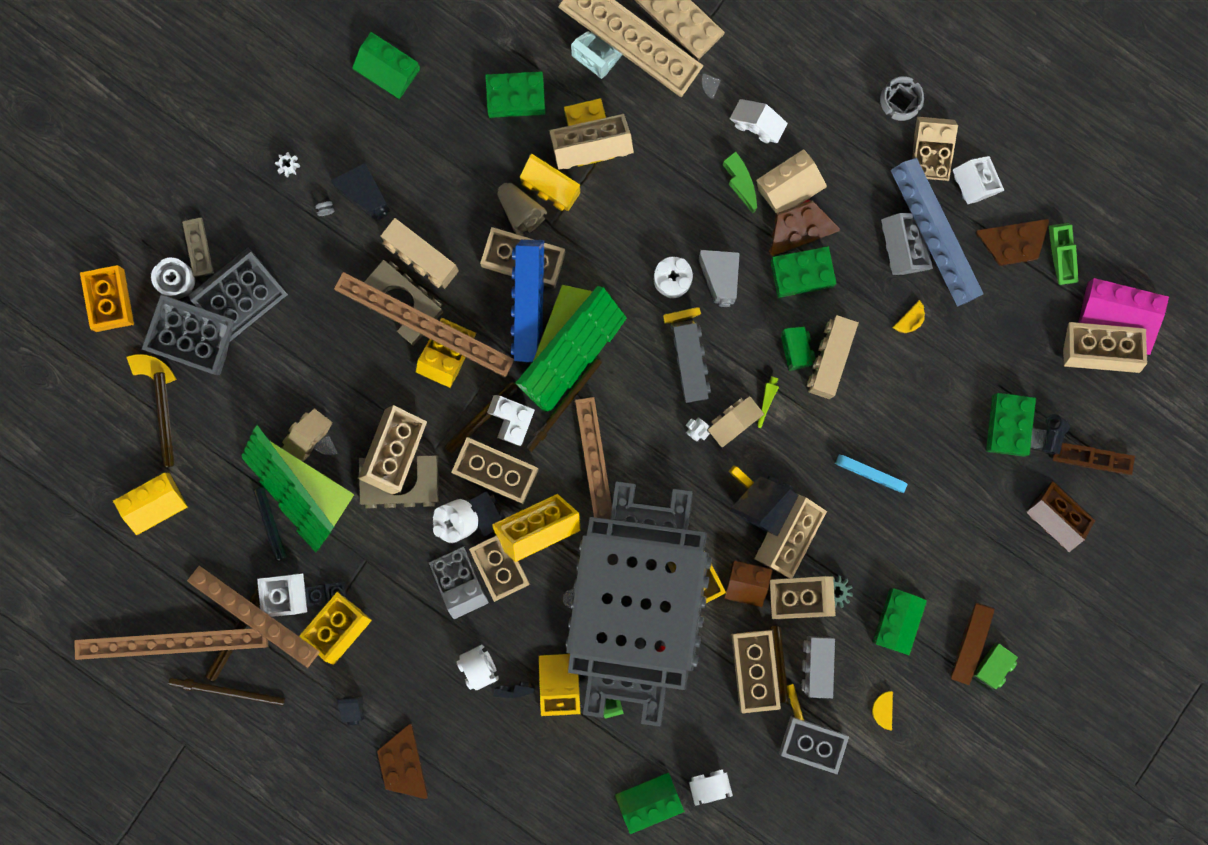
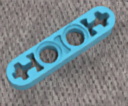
M840 454L835 462L838 466L901 493L905 492L908 485L897 478Z

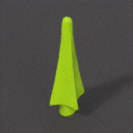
M771 376L769 383H765L761 409L764 415L759 418L758 428L762 427L767 411L779 386H776L778 378Z

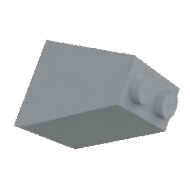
M701 250L698 261L714 303H719L720 307H730V304H734L737 298L739 253Z

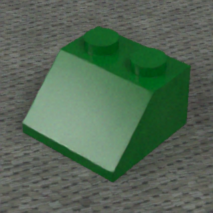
M805 327L784 329L780 335L788 370L792 371L812 366L813 361H815L813 349L810 350L809 342H811L809 331H806Z

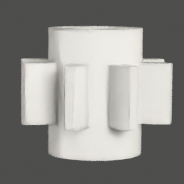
M289 152L286 153V156L279 155V162H275L280 167L278 172L280 174L285 172L286 177H289L291 173L296 175L295 170L300 167L298 163H295L298 158L296 156L291 158ZM288 162L291 166L287 167L285 163Z
M697 418L696 421L690 419L686 424V427H688L686 433L695 441L699 439L705 440L710 434L707 431L709 426L700 418Z

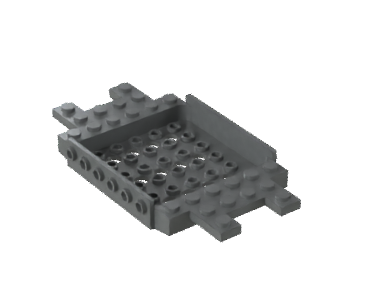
M616 482L611 519L590 517L587 536H583L580 542L579 550L581 553L580 559L577 562L578 574L574 582L575 595L571 603V609H573L572 617H570L568 625L570 631L566 639V653H570L568 673L588 676L583 715L603 718L606 698L643 704L641 724L661 727L666 688L686 690L688 671H693L694 667L698 665L699 656L696 655V648L700 647L701 636L698 633L699 627L702 628L704 616H701V611L706 606L704 588L708 589L709 577H706L707 569L711 568L712 557H709V553L705 552L707 533L688 530L693 496L692 491L673 489L671 507L665 508L634 504L636 484ZM610 554L618 556L617 564L610 565L607 559ZM631 556L636 557L638 561L637 566L634 568H630L627 565V559ZM649 559H654L657 562L655 570L650 571L646 568V562ZM668 562L676 564L675 572L668 573L665 566ZM605 593H610L613 596V601L610 604H605L602 601V596ZM626 595L632 598V604L629 607H624L621 603V599ZM644 598L651 600L652 605L648 610L642 609L640 605ZM663 601H668L671 604L669 612L664 613L660 610V604ZM599 632L607 634V641L603 644L597 641L596 637ZM618 635L626 637L627 642L624 646L617 645L616 638ZM642 637L645 639V648L638 649L635 646L637 638ZM658 640H662L666 645L663 652L655 650L654 645Z

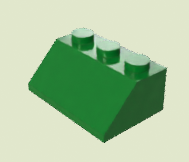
M370 32L359 49L352 69L400 100L419 72L420 66L417 61Z
M890 588L872 643L910 655L927 600Z
M669 772L615 794L630 834L685 812Z

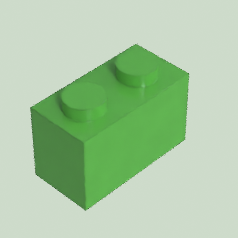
M994 643L973 675L991 688H1000L1006 681V674L1016 667L1018 657L999 643Z

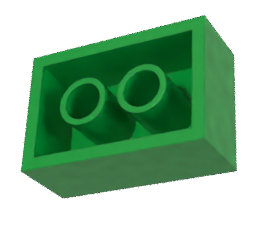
M543 72L486 75L489 118L545 115Z
M829 246L772 257L770 261L778 298L833 288L836 285Z
M1002 393L992 395L986 452L1023 457L1030 455L1036 398Z

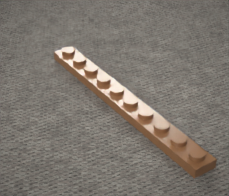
M344 272L334 288L335 291L504 377L507 376L514 363L513 358Z
M591 397L575 400L594 518L610 520L612 503L595 399ZM610 554L607 559L610 565L617 564L618 556Z
M254 629L75 640V660L268 647V639Z

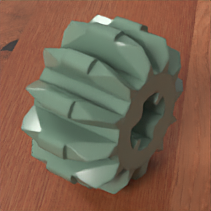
M837 576L835 582L833 577L834 589L837 586L838 590L841 591L837 597L834 594L835 608L837 602L839 607L843 608L844 604L842 601L847 604L850 603L846 596L852 597L853 593H848L847 590L853 587L852 585L845 586L848 583L847 579L841 582V576Z

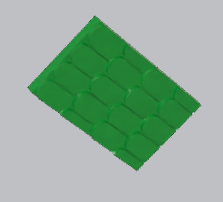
M562 285L533 363L515 383L541 410L548 412L556 406L566 390L571 389L587 365L595 360L605 344L613 339L627 319L604 287L597 286L594 291H588Z
M257 425L250 435V439L242 453V458L260 478L259 482L279 503L281 511L297 527L296 531L316 553L331 533L354 494L269 441Z

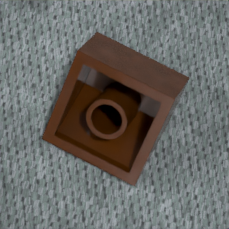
M733 561L724 599L762 607L768 591L772 569Z

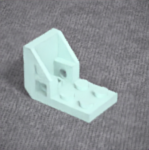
M589 31L576 38L571 44L572 57L601 79L607 75L622 56L620 52Z

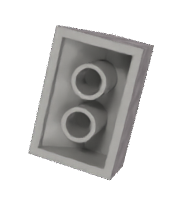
M899 213L881 219L893 275H904L933 269L929 248L912 213Z

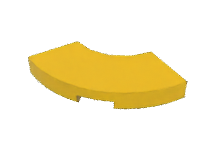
M131 355L127 357L133 375L143 374L154 380V373L163 372L165 373L166 384L177 380L170 367L155 357L148 355Z

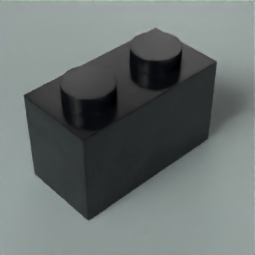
M486 491L468 501L472 505L471 509L478 516V525L485 537L495 532L492 524L506 518L502 510L498 512L495 506L498 502L493 493L489 495Z

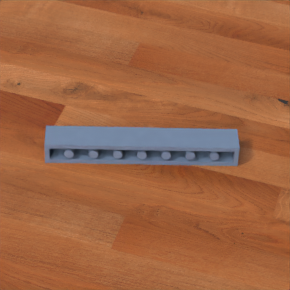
M918 159L905 161L893 168L891 172L957 307L983 295L984 293Z

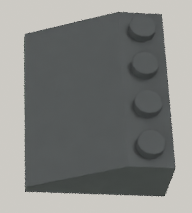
M248 247L189 294V297L196 307L234 320L231 341L288 294Z
M161 295L142 350L214 375H220L227 356L234 320Z

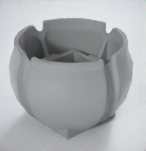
M910 77L894 78L886 84V87L881 92V107L885 114H890L894 120H909L918 114V110H921L923 107L924 93L919 83H913V79ZM896 91L911 101L905 111H902L890 102Z

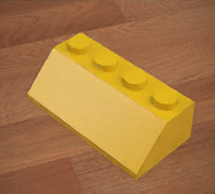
M558 494L492 524L504 552L515 562L580 531L579 512Z

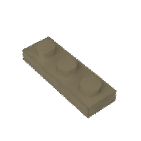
M196 218L182 221L193 277L197 278L214 274L203 219Z

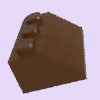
M1053 481L1032 502L1027 510L1030 517L1041 525L1068 552L1086 539L1095 522L1087 512Z

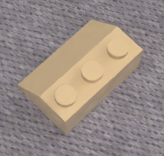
M804 149L757 179L758 191L775 213L798 206L827 187L815 162Z

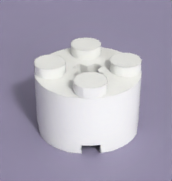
M679 257L663 259L655 269V288L668 298L681 297L690 288L693 278L692 269L685 259ZM671 274L677 276L676 281H672V278H669Z
M165 258L152 270V284L164 296L172 299H181L191 294L195 285V277H193L192 269L181 260ZM174 275H175V276H176V279H174L173 282L170 281L171 278H174Z
M457 499L436 508L433 516L434 534L449 543H454L470 536L478 526V516L471 509L472 505L465 500Z
M483 645L461 654L460 660L457 661L458 668L461 672L464 671L467 677L465 682L470 690L473 688L479 690L499 679L498 676H494L493 672L497 671L488 651L483 652Z
M719 770L711 772V777L705 778L704 774L691 778L692 782H689L695 806L700 805V800L703 804L726 798L725 794L728 797L733 796L727 773Z

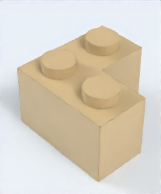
M750 396L745 400L741 398L723 412L725 414L724 417L719 415L712 421L713 426L708 431L719 445L724 447L763 416L764 413Z
M313 409L309 414L306 412L301 417L299 423L295 422L290 427V434L283 440L284 446L282 449L303 462L310 456L316 443L327 434L333 422L316 409Z

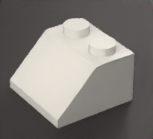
M989 156L970 160L953 169L954 178L959 184L962 196L967 204L981 201L1004 191Z
M303 574L257 579L260 608L269 616L294 615L307 612Z

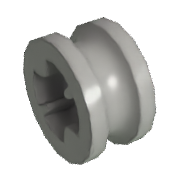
M332 202L317 204L315 206L319 210L317 215L325 216L334 213V209L331 208Z

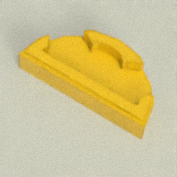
M919 300L892 328L903 333L913 332L919 328L925 316L924 305Z
M696 307L665 314L663 318L665 323H674L696 317L701 312L700 308Z
M733 466L729 470L730 474L746 488L749 489L754 482L737 466Z
M893 691L884 692L878 696L873 702L872 707L873 718L878 725L887 730H892Z

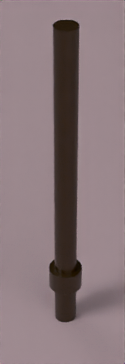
M598 358L592 362L541 429L538 428L534 433V438L526 446L530 452L535 449L540 441L546 438V433L601 365L602 362Z
M170 678L168 683L170 686L181 687L186 691L198 690L284 706L285 698L198 683L187 678L185 680Z

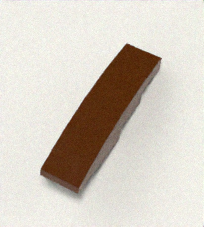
M1062 443L1060 454H1054L1053 461L1132 475L1135 456Z
M975 603L962 636L963 640L956 655V663L950 675L952 680L970 685L990 628L994 608Z

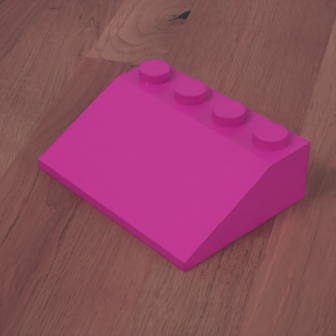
M1093 278L1087 283L1078 323L1146 329L1147 355H1150L1165 316L1169 297Z

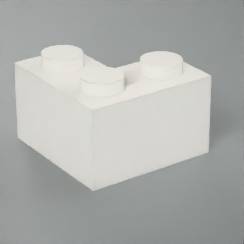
M742 99L739 100L730 117V120L735 123L737 129L741 131L750 130L758 134L759 139L765 143H778L788 124L767 104Z
M494 395L487 413L504 420L497 438L521 446L535 410L502 396Z

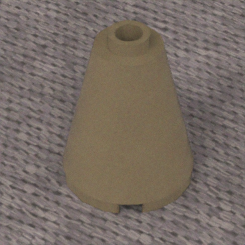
M504 183L499 187L497 195L517 235L523 236V232L526 230L529 233L532 232L544 221L543 215H547L546 210L513 183Z

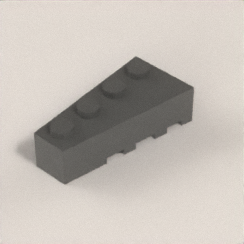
M693 319L670 323L671 330H674L675 334L673 341L678 353L677 363L681 371L680 380L684 401L688 403L709 399L708 394L711 393L710 383L706 382L705 379L708 369L706 363L702 361L705 351L703 344L700 345L699 337H702L700 325L697 326Z

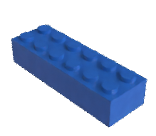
M521 239L512 250V259L515 260V267L512 268V279H515V286L512 287V298H515V305H512L511 316L515 317V322L511 327V336H514V344H511V355H514V361L533 362L543 337L544 240Z

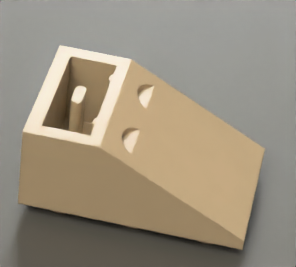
M917 117L913 159H918L927 179L949 181L958 124L955 120Z

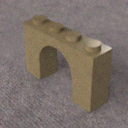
M383 260L364 282L383 293L392 289L406 290L414 299V308L436 320L443 313V310L440 308L442 304L435 298L429 299L426 296L427 292L421 286L416 288L412 284L413 280L404 273L402 276L397 271L399 268L391 261L387 263ZM404 325L397 331L413 346L423 336Z
M417 456V482L414 488L404 495H392L359 479L360 505H365V509L377 508V505L384 504V508H396V504H404V507H415V503H423V507H433L435 503H439L438 456ZM359 458V474L366 458Z

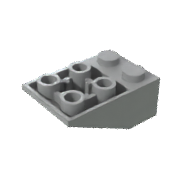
M464 547L429 562L447 610L453 619L489 603Z

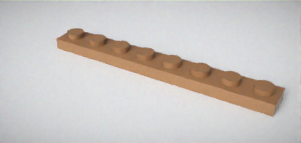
M198 566L187 580L195 588L308 668L320 653L313 646L201 566Z

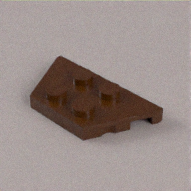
M811 200L776 213L775 228L772 234V248H770L769 252L774 256L839 232L840 228Z
M1049 219L977 230L975 233L986 245L985 248L994 256V260L999 266L1033 261L1039 258Z
M409 724L377 751L385 789L426 799L428 798L416 739L413 726Z

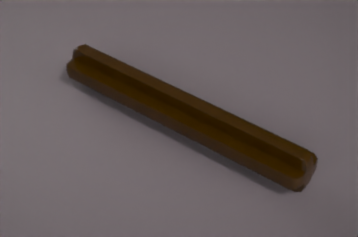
M777 625L771 626L770 630H772L780 703L788 702L781 628Z

